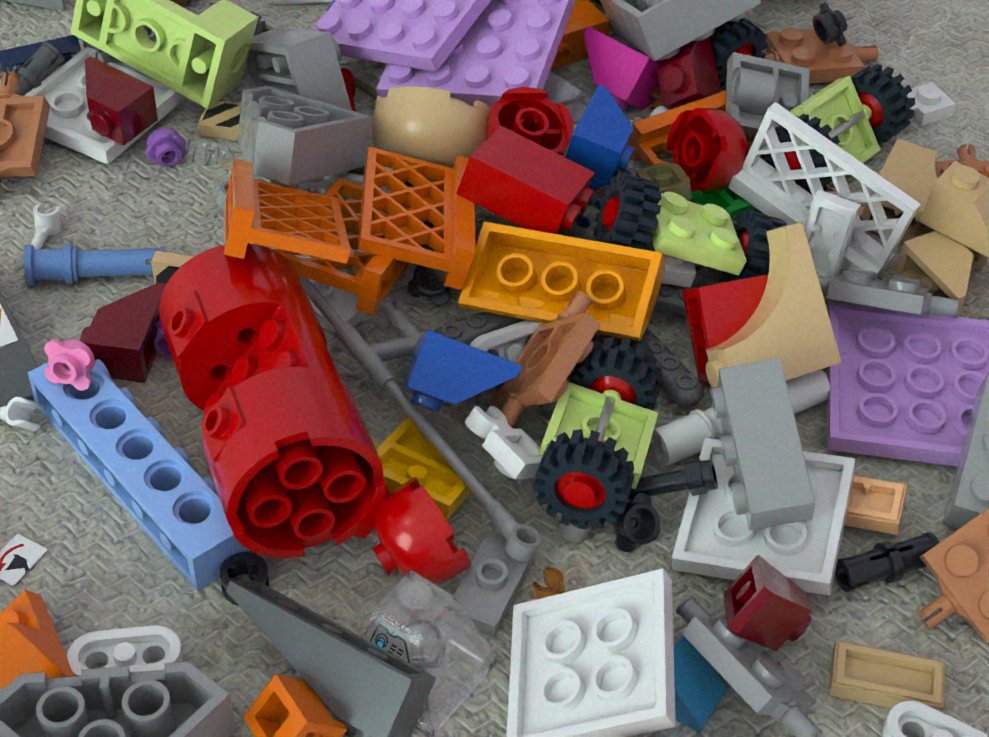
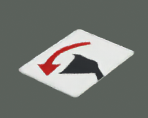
M20 534L15 535L0 551V580L12 586L16 585L47 552V548Z

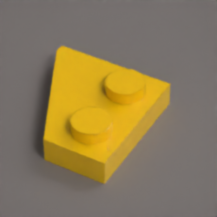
M409 417L376 449L382 462L383 477L390 493L413 477H416L420 486H424L447 521L471 494L470 489L434 446L420 433L418 427Z

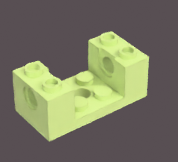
M76 0L70 33L209 109L241 84L258 16L228 0H220L199 15L171 0ZM144 25L150 27L154 31L157 38V42H153L149 39V35L145 30Z

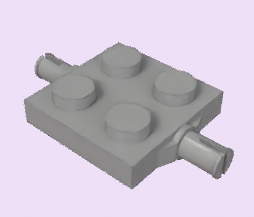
M848 268V271H843V274L840 273L836 277L830 276V278L818 276L822 293L827 299L918 315L923 313V315L928 316L929 313L953 317L954 319L957 318L960 299L933 296L930 293V288L920 287L921 279L894 275L893 279L889 281L874 279L875 271L860 268Z
M689 596L678 605L676 613L688 623L681 633L757 714L774 717L779 724H784L795 737L821 736L823 731L806 715L807 711L815 704V701L803 689L807 683L798 671L784 661L777 663L765 650L766 647L736 636L727 628L726 619L720 618L718 620L716 617H711L694 597Z

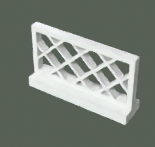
M774 102L766 111L744 161L742 170L732 177L728 188L765 215L782 219L787 225L803 222L805 227L813 197L819 189L823 190L819 177H832L838 193L834 195L856 203L868 202L874 219L861 221L858 214L841 270L848 271V268H860L875 271L874 279H876L890 265L895 256L893 252L921 204L781 105ZM775 122L788 130L792 142L780 143L774 128ZM809 149H815L825 158L827 167L815 168ZM796 151L802 169L790 170L784 152ZM762 154H771L776 169L762 160L760 156ZM844 175H852L859 180L864 192L851 193ZM806 179L811 194L797 185L794 180ZM881 201H889L903 211L901 217L887 219ZM878 230L883 246L868 236L865 231Z

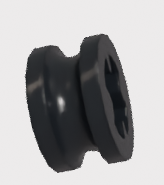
M239 552L231 555L223 562L220 568L222 593L225 599L234 605L238 604L226 592L230 581H241L237 576L248 574L250 580L259 581L269 587L267 564L262 557L255 553Z

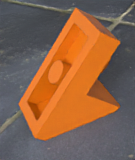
M24 590L0 613V687L2 689L20 674L46 672L47 678L74 676L42 596L28 590Z

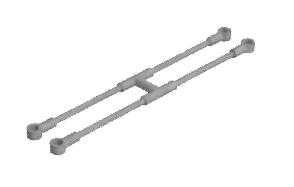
M229 181L221 183L216 203L222 209H224ZM351 268L346 269L350 275H356ZM299 276L307 296L335 328V335L346 346L380 389L387 391L486 508V516H488L507 540L505 543L507 554L521 562L533 559L541 543L539 532L529 525L520 524L502 501L495 500L415 404L410 402V398L397 384L396 376L383 363L384 361L412 355L417 339L423 334L414 326L403 311L396 310L388 299L385 298L379 308L388 317L389 325L401 338L369 345L350 322L344 321L308 278ZM473 397L462 401V404L470 413L475 406H479L486 412ZM528 478V480L534 485L536 478ZM558 512L555 517L561 521L562 514ZM571 519L569 526L559 523L558 530L566 540L580 543L586 539L593 523L589 521L587 529L577 528L578 521Z

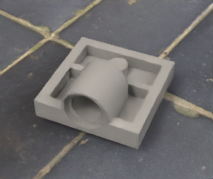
M735 52L727 60L726 113L740 123L746 136H756L768 107L774 102L790 112L809 99V68ZM775 122L774 128L778 127L780 124Z

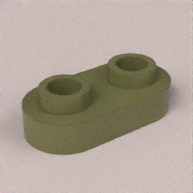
M654 164L638 172V177L659 184V192L662 194L674 192L684 197L687 201L692 198L690 179L678 164Z

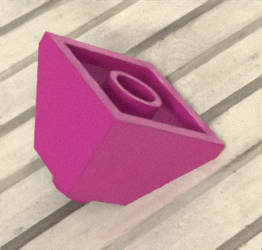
M588 26L586 27L584 38L596 86L606 87L623 110H626L630 104L643 111L662 97L656 70L659 65L657 62Z

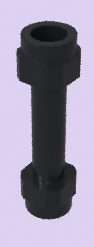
M696 459L686 461L685 469L640 477L636 489L631 488L628 500H631L635 493H644L650 497L689 489L692 496L707 494L708 491L718 489L714 463L712 459L703 461Z

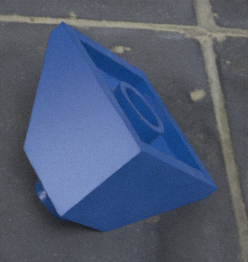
M598 85L572 134L565 158L595 172L589 188L592 190L610 185L611 179L615 176L618 169L625 172L635 147L628 145L634 128L606 87Z
M427 330L417 339L402 390L413 394L410 402L439 412L441 405L446 407L453 406L519 376L522 365Z

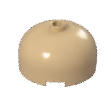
M421 86L389 88L387 97L377 96L372 121L374 146L385 151L453 168L457 155L470 158L486 141L487 118L491 107L479 100L474 101L472 107L462 100L450 97L451 91ZM425 177V178H426L427 180H429L431 183L438 181V180H434V179H430V178Z

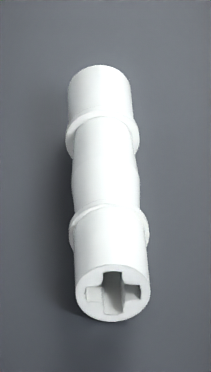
M822 370L786 381L794 414L828 400L831 387L826 374ZM712 407L705 411L693 410L685 417L655 428L649 445L653 457L661 466L666 467L700 453L705 438L721 440V435H724L720 418H715Z

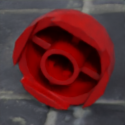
M531 87L513 88L504 92L501 99L494 102L487 118L486 140L500 126H503L563 156L573 134V119L567 107L561 101L557 106L553 101L547 99L549 93Z
M695 108L694 110L681 112L673 122L667 138L666 150H673V161L675 164L680 165L689 177L691 191L700 190L702 193L729 186L732 177L737 175L743 168L747 157L748 145L745 132L740 123L725 111L714 108Z
M416 477L396 488L388 495L386 501L376 512L374 527L380 543L373 547L372 550L388 575L398 570L410 583L429 586L441 584L471 567V561L464 548L459 550L453 542L455 539L453 535L455 533L424 486H420Z

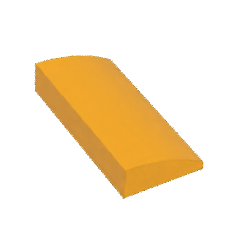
M483 221L476 243V252L461 291L458 305L462 308L546 324L556 319L559 313L565 310L575 292L581 291L587 294L593 301L586 312L601 324L596 333L640 342L652 315L664 277L665 264L663 253Z

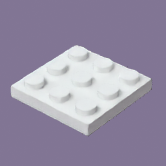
M87 46L42 81V85L33 88L24 97L45 96L50 104L44 137L105 164H110L185 99V96L122 61L114 60L108 63V65L154 87L158 121L124 146L99 135L96 131L92 130L90 123L85 77V60L90 57L92 52L97 50Z
M705 438L699 459L701 461L712 459L716 470L718 489L692 496L689 493L671 557L673 570L736 580L751 561L759 555L804 592L830 596L855 475L856 458L803 451L815 499L812 520L749 531L745 514L737 515L735 511L731 484L737 483L733 466H726L721 440Z
M664 568L514 605L506 737H629L676 727L672 579Z

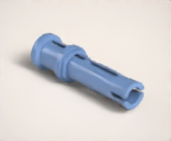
M65 244L61 249H35L33 245H25V281L27 286H35L36 282L41 280H65L67 285H72L75 282H79L80 277L153 275L152 265L147 264V260H152L156 251L165 252V247L78 251V247L73 246V244Z

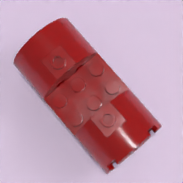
M251 243L247 245L244 259L224 255V245L208 249L184 263L166 284L160 299L159 317L182 388L189 400L199 409L203 410L204 419L201 423L203 450L234 537L247 549L275 558L306 556L304 548L319 545L333 538L336 546L352 536L365 539L375 528L376 512L391 493L383 477L381 459L349 389L341 381L327 349L323 329L294 266L279 252Z

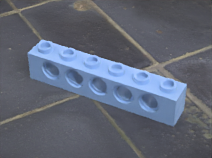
M95 360L93 369L88 373L92 378V384L84 391L77 390L71 384H54L50 382L44 373L45 368L48 367V362L27 372L34 400L44 406V409L39 410L197 591L220 578V568L229 556L239 552H249V549L240 544L234 537L213 481L207 476L201 478L193 470L192 463L186 452L180 446L173 448L169 444L158 422L152 416L146 418L138 410L136 401L128 389L125 387L119 389L112 382L110 373L101 360Z

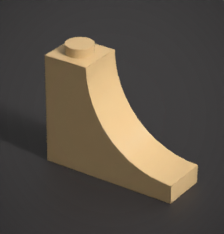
M897 138L879 175L921 204L900 240L905 242L936 231L920 221L933 184L938 179L935 171V159L938 152ZM881 201L887 219L901 217L903 211L889 201ZM866 202L861 219L870 220L872 213L868 202ZM967 247L974 254L971 267L982 271L988 257Z
M803 222L766 231L770 254L769 273L765 291L758 307L747 323L736 334L721 344L706 350L709 360L706 363V374L713 388L718 387L719 368L781 358L787 381L842 363Z

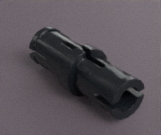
M927 532L897 543H892L889 540L877 543L873 550L837 559L835 569L836 580L845 592L854 591V589L879 581L887 583L899 581L905 573L927 567L920 556L940 542L933 533Z

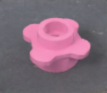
M57 339L50 340L44 347V351L48 355V367L44 370L46 378L54 384H71L80 391L88 389L92 384V378L88 373L95 364L94 355L90 348L83 342L75 339L63 342Z

